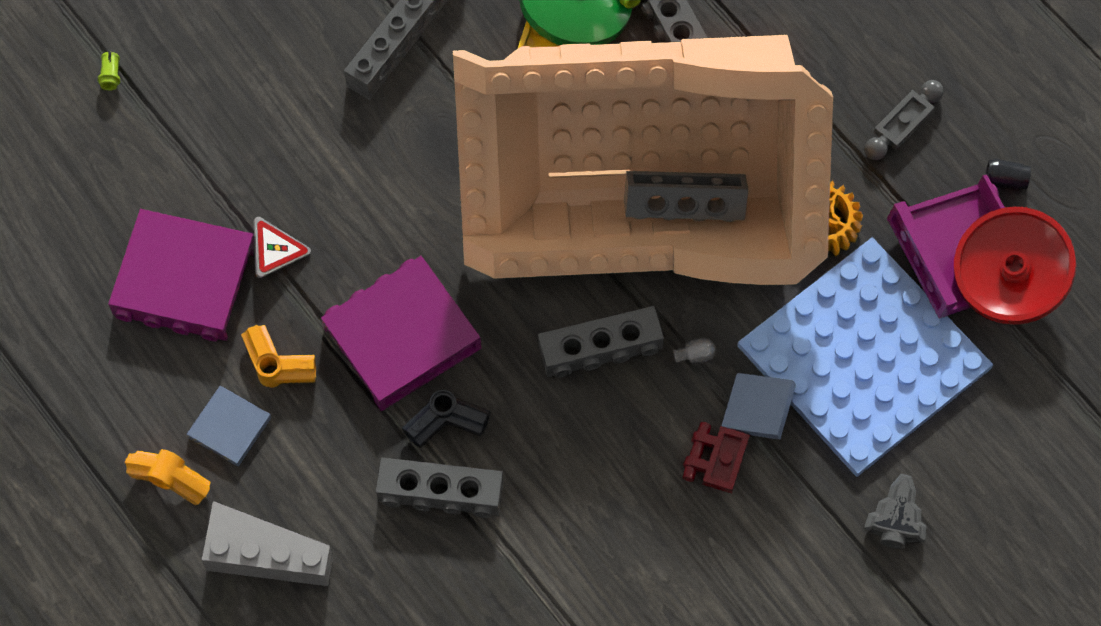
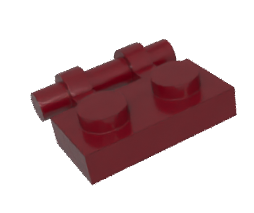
M700 422L698 430L693 433L691 439L693 446L690 455L685 457L683 463L685 470L682 478L693 482L696 473L702 472L705 473L702 485L732 494L750 435L721 426L716 437L709 434L712 427L709 423ZM706 447L713 449L709 461L701 459Z

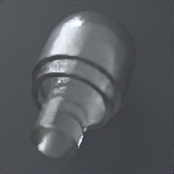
M699 338L685 343L686 348L673 351L676 362L689 359L690 364H698L711 360L716 353V346L708 338Z

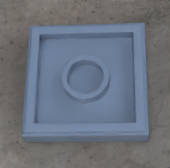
M737 373L722 426L752 436L781 439L796 387L795 382L788 379Z
M219 386L188 431L187 437L239 467L270 421L271 415L226 388Z

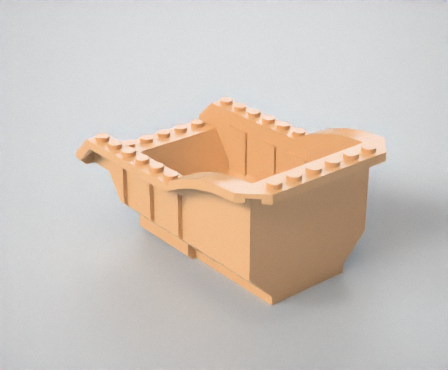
M788 35L681 39V42L671 43L636 41L604 45L567 44L560 45L559 47L530 48V46H522L504 60L489 61L465 50L453 51L464 265L492 278L673 270L675 274L719 282L755 285L798 284L828 258L833 95L825 85H821L811 77L810 73L803 66L795 65ZM626 171L746 174L748 198L745 220L726 222L714 219L695 221L693 219L665 220L663 218L635 219L633 217H626L624 207ZM653 196V197H651V198H652V199H657V198H659V197H661V196ZM683 197V198H681V199H682V200H686V199H689L690 197ZM716 197L712 198L711 200H718L720 198Z

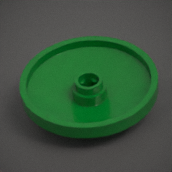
M519 0L522 13L529 25L542 37L557 45L608 44L624 31L633 9L626 8L619 0Z

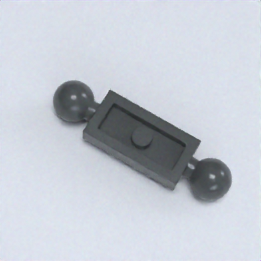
M936 80L926 81L921 87V95L912 89L875 127L874 134L878 137H873L865 143L864 152L866 156L871 160L884 158L888 150L887 145L897 150L934 112L935 107L930 103L938 102L943 97L944 88L942 84Z

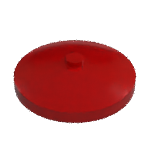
M1005 207L983 215L965 231L956 248L954 274L962 297L977 313L998 323L1025 324L1049 315L1063 303L1075 280L1076 256L1072 241L1067 232L1052 217L1032 208Z

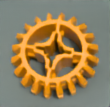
M832 180L830 182L828 251L837 256L840 248L847 251L850 246L849 242L854 243L857 240L858 235L856 233L861 231L862 225L859 222L862 221L863 214L859 212V202H852L854 199L853 192L844 194V185L835 189ZM836 207L844 215L846 224L841 222V218L834 213Z

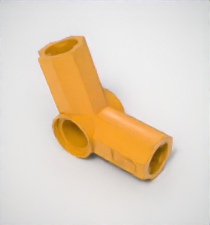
M255 325L241 334L257 372L258 379L265 387H277L281 383L315 382V355L278 356L265 325ZM268 366L277 367L273 373L266 374L263 372Z
M161 449L159 454L137 451L133 454L129 453L125 460L126 473L130 477L150 481L162 489L172 490L194 505H198L210 490L211 482L185 466V461L171 451Z

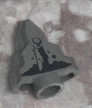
M900 474L890 486L888 497L878 502L875 512L868 514L864 530L880 536V543L886 547L903 549L906 542H925L926 525L921 522V509L915 504L916 489L912 476Z

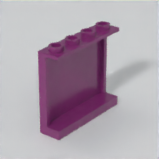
M987 174L982 176L977 185L908 207L905 201L894 204L887 217L938 318L971 308L962 297L955 279L954 256L962 235L971 224L991 211L1005 208L999 198L997 187L991 183Z
M140 209L108 303L112 314L124 322L136 320L143 322L151 328L158 329L163 326L172 328L174 332L182 335L194 333L208 341H217L218 339L227 341L226 327L249 255L254 256V235L248 232Z
M422 255L416 259L405 261L392 274L382 275L375 281L374 285L366 290L356 291L347 302L340 306H332L321 317L323 329L325 332L329 331L374 396V401L381 412L482 348L480 336Z

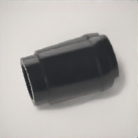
M992 159L988 161L986 174L991 183L996 187L1018 190L1020 188L1028 189L1031 166L1024 165L1023 163Z

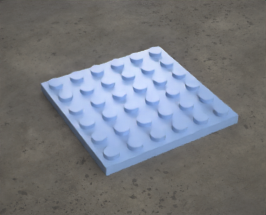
M873 237L738 341L737 345L765 377L788 379L795 382L796 387L790 405L856 477L991 370L993 366L990 360L948 316L938 318L926 293Z

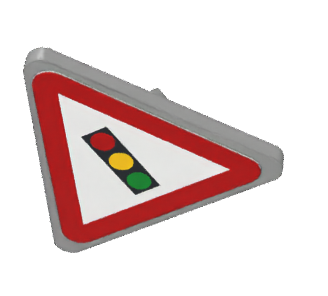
M261 217L254 219L255 267L258 278L269 275L310 254L311 249Z

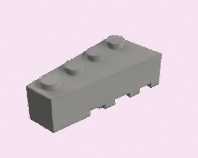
M213 501L202 561L207 571L328 586L333 561L329 545Z

